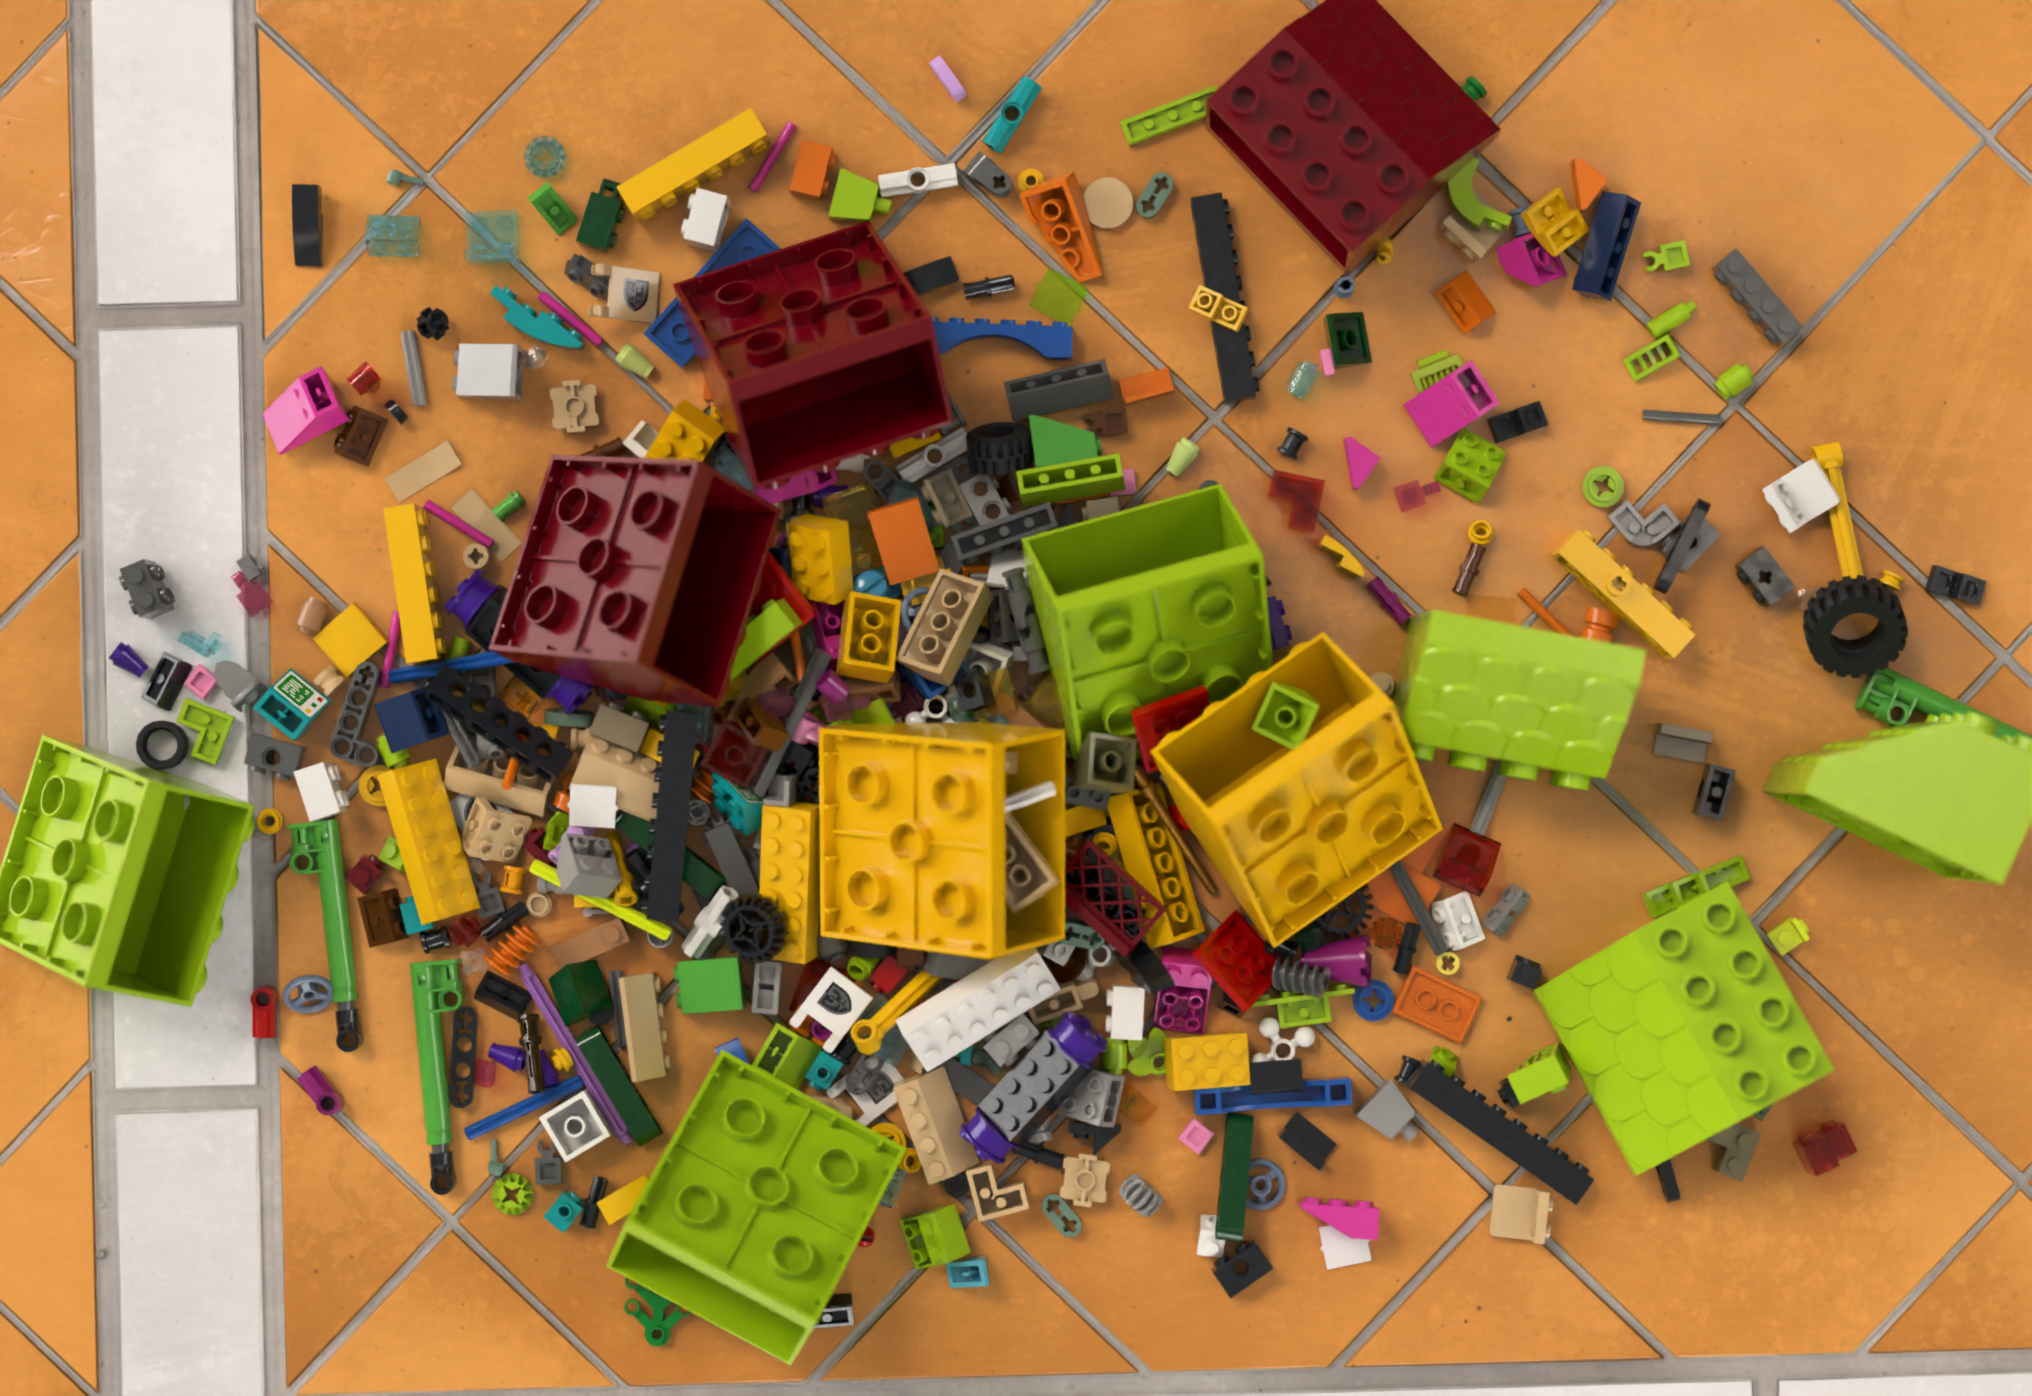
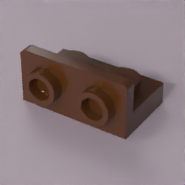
M353 406L352 410L349 409L347 412L349 421L344 423L346 425L343 432L339 433L335 439L334 447L336 449L334 453L369 467L388 419L361 407Z
M396 888L357 898L369 948L409 938L400 909L401 898Z

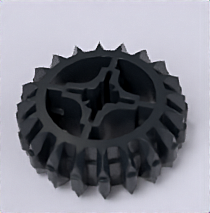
M1368 885L1356 890L1361 902L1359 916L1348 906V901L1354 894L1353 892L1344 900L1346 902V910L1350 912V915L1345 911L1339 910L1330 917V914L1333 912L1331 908L1323 920L1319 916L1309 925L1313 926L1318 922L1320 926L1317 928L1316 933L1320 934L1323 928L1326 929L1325 938L1327 939L1330 938L1331 932H1335L1336 941L1340 940V933L1344 932L1346 939L1350 938L1348 932L1350 930H1353L1356 936L1359 935L1360 932L1356 926L1360 925L1366 929L1367 924L1362 919L1365 917L1371 920L1372 915L1365 912L1366 909H1374V905H1366V900L1373 899V895L1364 896L1363 894L1364 891L1369 889ZM1337 915H1344L1353 921L1352 924L1346 927L1338 928L1329 925Z
M748 893L735 898L733 902L728 904V909L722 914L725 919L720 923L725 930L721 931L720 935L727 937L724 945H731L730 953L738 952V960L746 958L747 963L755 961L757 964H761L764 961L772 960L774 956L781 953V948L787 943L784 938L790 932L784 929V927L788 926L789 922L782 920L785 912H778L779 903L772 905L771 897L763 899L762 893L756 895ZM760 925V927L757 928L756 931L753 930L749 932V929L753 928V926L756 927Z

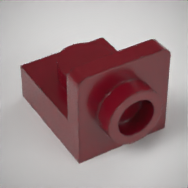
M544 827L539 830L534 828L524 838L527 843L523 847L535 859L551 865L553 862L548 857L550 851L543 849V842L540 845L537 843L545 834L546 829Z
M363 854L359 858V862L345 877L364 895L386 872L381 867L384 863L373 854L370 856Z

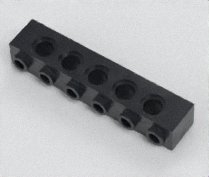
M444 664L425 690L423 697L551 785L556 782L573 757L574 753L567 744L562 741L557 742L551 738L544 728L535 727L529 723L522 713L510 710L506 707L504 701L487 694L481 685L476 682L471 683L454 667L449 668ZM459 690L462 692L463 696L456 697L451 693V691ZM479 704L483 706L485 711L478 712L472 706ZM501 719L506 723V726H497L494 720ZM523 734L527 737L528 741H519L516 735ZM545 749L548 751L549 756H541L537 750Z

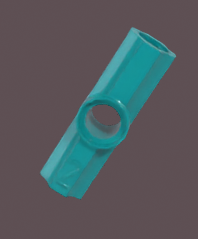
M1023 76L1008 101L1002 106L1000 114L982 143L1001 154L1016 129L1022 124L1026 113L1042 90V87L1032 79ZM1010 109H1014L1019 112V117L1014 121H1010L1005 117V113Z

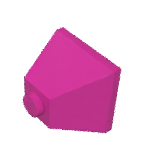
M1532 233L1518 237L1495 249L1499 256V262L1505 272L1532 286L1537 287L1567 276L1559 254L1552 257Z

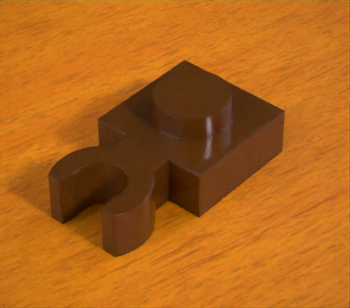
M1126 407L1100 410L1099 418L1091 414L1082 416V420H1091L1093 422L1091 429L1084 430L1095 433L1097 429H1101L1102 436L1128 434Z

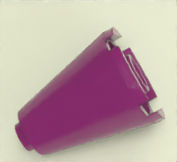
M1362 935L1306 948L1305 953H1301L1300 956L1301 969H1303L1306 962L1311 964V971H1313L1316 964H1319L1322 973L1324 968L1329 966L1330 980L1359 987H1369L1368 982H1371L1372 954L1366 951V947H1371L1370 937Z

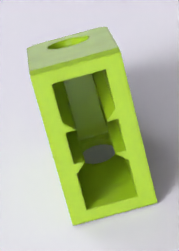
M840 168L828 216L830 220L860 223L870 221L871 223L874 212L889 215L892 200L878 197L880 186L877 183Z

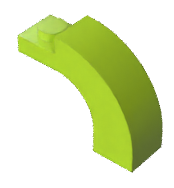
M1473 158L1448 181L1447 194L1450 204L1462 220L1477 230L1480 229L1484 221L1487 223L1486 227L1493 231L1501 232L1503 229L1507 232L1512 216L1483 205L1473 192L1472 179L1480 161L1477 158Z

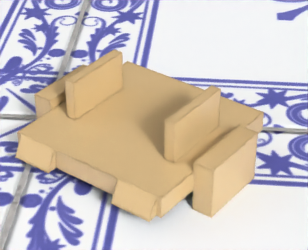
M581 380L562 381L563 387L549 390L550 400H553L555 418H552L553 428H556V430L567 429L568 434L587 432L586 427L599 424L598 413L596 414L595 406L596 385H582Z
M1079 1152L1078 1158L1069 1156L1064 1158V1184L1060 1188L1059 1197L1073 1199V1205L1091 1207L1092 1202H1106L1107 1191H1105L1106 1175L1110 1172V1163L1097 1160V1154Z

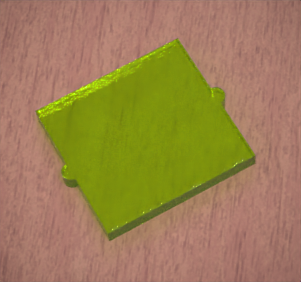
M1049 268L1041 283L1036 285L1037 291L1029 306L1059 322H1067L1069 327L1076 312L1081 310L1080 305L1089 289Z

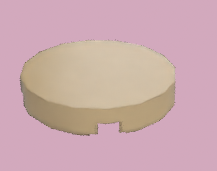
M1104 177L1095 180L1087 187L1083 195L1089 221L1100 229L1111 230L1120 227L1128 220L1132 213L1133 197L1131 191L1124 182L1118 179Z

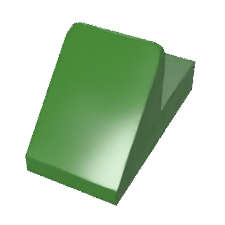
M548 182L528 197V200L558 235L578 220Z

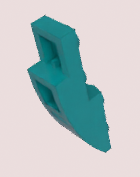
M496 285L490 292L493 297L509 309L503 318L518 330L536 340L555 347L571 350L584 349L585 346L580 342L583 337L572 328L569 331L561 326L563 320L552 311L548 315L542 310L537 318H535L534 316L537 312L526 303L523 306L519 305L514 300L517 295L506 286L500 289Z

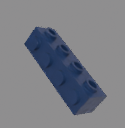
M1602 191L1594 220L1589 230V236L1582 252L1578 271L1574 278L1573 291L1587 298L1611 301L1641 202L1627 194Z

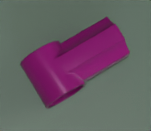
M829 668L824 671L815 684V687L834 705L840 703L850 691V687Z
M316 1065L308 1069L297 1079L315 1102L316 1108L321 1114L332 1115L343 1109V1096L335 1091ZM328 1096L335 1100L333 1110H329L325 1106V1099Z

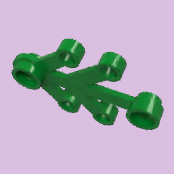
M626 1277V1286L630 1289H635L653 1309V1320L640 1308V1302L635 1298L626 1301L624 1305L625 1312L629 1315H634L646 1328L644 1335L649 1344L652 1346L666 1344L671 1335L670 1328L691 1312L682 1313L679 1309L680 1306L677 1305L676 1310L663 1321L664 1309L671 1301L655 1292L653 1294L649 1289L638 1283L631 1285ZM634 1302L637 1305V1310L630 1311L628 1303ZM653 1330H661L662 1337L655 1338Z

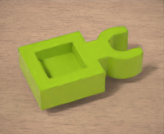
M1685 240L1660 245L1658 247L1659 254L1648 251L1642 255V258L1650 257L1653 259V265L1644 268L1645 272H1652L1659 265H1662L1664 272L1691 265Z

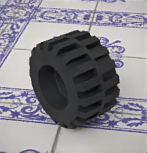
M996 422L979 426L967 433L969 468L974 472L985 475H1005L1023 470L1033 463L1031 431L1027 426L1013 422Z

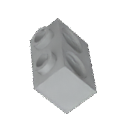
M979 474L959 485L979 526L1010 516L1008 512L1012 511V508L1006 497L1001 499L996 490L1000 486L994 475ZM979 482L985 483L988 486V492L984 496H977L973 492L975 484ZM996 505L999 507V517L996 519L988 518L985 514L988 506Z
M770 960L764 961L761 964L755 962L751 1013L776 1015L779 1013L783 961Z

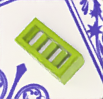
M1667 333L1624 358L1623 362L1636 382L1677 359L1681 354L1670 334ZM1663 342L1671 353L1669 357L1666 356L1660 346ZM1654 347L1662 359L1660 362H1657L1651 351ZM1644 353L1647 354L1653 364L1650 368L1642 357ZM1635 358L1638 359L1644 370L1639 373L1632 361Z

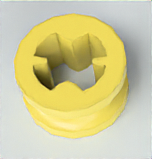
M1446 951L1436 957L1435 965L1442 974L1452 975L1459 969L1460 961L1457 955ZM1445 956L1448 959L1450 956L1454 959L1451 963L1453 968L1450 970L1447 967L1445 970L1441 967L1443 965L1442 958Z

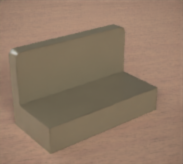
M1658 723L1653 754L1703 763L1707 744L1712 743L1713 733Z

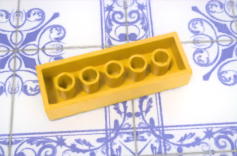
M749 108L617 186V189L637 221L640 219L647 221L657 214L655 211L662 206L669 208L679 201V196L685 193L687 195L695 193L697 188H701V183L708 179L712 182L723 175V170L730 166L732 169L739 167L745 162L744 158L752 153L756 156L764 152L768 148L766 145L770 143L768 135L752 108Z
M416 504L383 508L406 663L416 665L445 660L444 654H448L446 639H442L441 629L444 628V619L442 613H438L437 603H440V593L438 587L434 588L433 577H436L437 574L435 563L430 561L429 552L433 551L431 537L426 535L425 526H429L427 511H423L422 507Z
M1581 530L1572 532L1551 556L1611 611L1621 615L1620 619L1665 660L1675 658L1695 636L1691 631L1693 628L1691 624L1683 618L1677 619L1672 614L1674 610L1669 604L1663 600L1659 602L1652 596L1654 591L1645 583L1640 585L1634 580L1635 574L1625 565L1620 567L1614 561L1616 557L1605 547L1600 549L1594 543L1596 539L1586 530L1583 532ZM1614 573H1624L1630 579L1631 586L1629 591L1622 596H1612L1606 590L1605 583L1607 578ZM1615 577L1616 581H1612L1611 586L1616 587L1617 592H1621L1620 588H1624L1625 583L1620 582V577Z
M437 759L393 769L377 775L421 924L425 925L481 908Z
M1160 782L1155 783L1156 793L1169 812ZM1138 788L1134 789V791L1109 797L1107 808L1126 871L1168 908L1145 935L1149 949L1171 944L1205 932L1181 850L1148 798H1144ZM1130 885L1132 888L1134 898L1137 899L1136 889L1132 885ZM1142 903V907L1147 910L1143 918L1153 917L1157 913L1158 909L1153 904ZM1143 921V926L1145 927L1149 921Z
M794 802L789 807L762 805L759 894L762 893L763 899L771 897L772 905L779 903L778 912H785L782 920L789 922L788 926L784 927V929L790 932L784 938L787 941L786 945L781 948L780 954L774 956L773 960L806 964L818 957L820 805Z

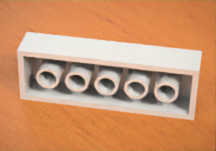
M1034 947L995 958L895 1021L903 1037L926 1071L929 1072L1060 991L1061 988Z

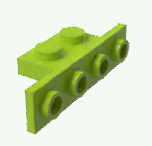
M1346 983L1332 985V990H1326L1320 998L1314 997L1313 994L1310 996L1303 993L1296 994L1293 990L1291 992L1282 991L1280 997L1271 998L1270 993L1262 994L1251 1007L1276 1004L1280 1029L1332 1022L1328 997L1354 994L1355 989L1348 987Z

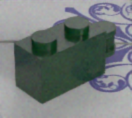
M604 178L599 193L591 191L576 238V242L579 245L604 253H608L610 248L615 247L618 238L615 230L618 223L622 224L626 209H623L624 204L618 200L620 192L617 186L622 183ZM606 190L614 192L612 198L604 196Z

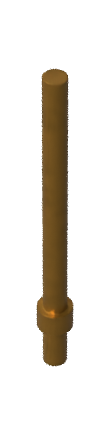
M1139 765L1135 766L1134 778L1139 784L1138 789L1142 796L1148 798L1209 894L1216 892L1217 886L1157 795V788L1151 780L1148 781Z

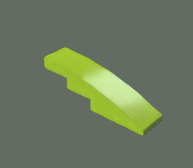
M1738 855L1661 885L1641 895L1650 918H1654L1692 901L1727 881L1733 887L1751 878L1742 855Z

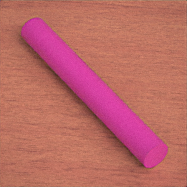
M789 121L787 122L749 184V189L757 193L796 129V125Z
M543 291L537 299L595 346L599 347L604 339L548 293Z
M428 499L425 503L424 509L489 549L493 545L494 540L431 500Z
M395 610L393 611L388 637L389 642L386 647L379 687L390 688L388 672L394 667L401 630L399 611Z

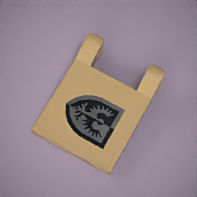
M607 264L592 265L591 274L609 277L607 307L602 305L590 306L588 311L590 317L651 324L656 320L659 272Z

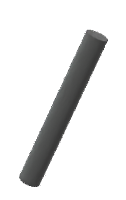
M1643 410L1642 420L1720 425L1721 415Z

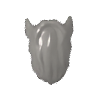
M231 661L216 663L215 681L224 691L225 695L232 700L231 705L238 712H242V705L251 704L258 697L260 689L266 690L265 685L259 679L254 678L250 672L243 669L239 664Z

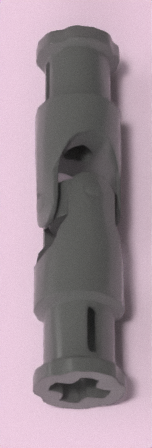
M1019 567L1002 572V577L1007 582L1009 590L1007 596L1014 616L1022 652L1026 653L1029 665L1028 674H1035L1046 671L1051 667L1045 658L1043 650L1045 644L1035 613L1031 591L1025 583L1023 575L1025 570L1024 567ZM1026 627H1031V633L1026 629Z

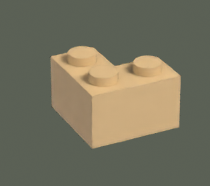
M991 1162L973 1166L966 1170L979 1222L1030 1209L1023 1180L998 1187Z

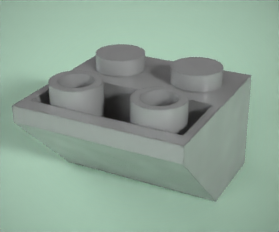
M566 832L563 834L556 869L562 892L606 899L622 881L609 839Z

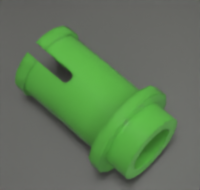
M518 491L509 492V496L492 509V512L501 522L518 508H523V504L526 501Z

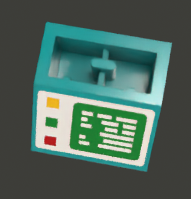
M291 668L266 691L253 708L293 741H300L332 700Z
M714 771L712 773V790L715 796L713 802L716 809L721 814L725 813L729 817L732 826L736 830L740 829L746 836L762 827V805H764V798L753 792L749 782L739 772Z

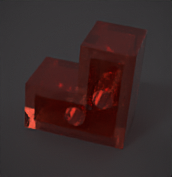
M1279 470L1272 471L1267 497L1292 503L1287 528L1309 533L1314 532L1325 480Z
M1830 1120L1822 1124V1129L1814 1133L1807 1131L1797 1136L1798 1140L1792 1144L1806 1172L1814 1176L1821 1175L1840 1166L1839 1160L1858 1152L1844 1123Z

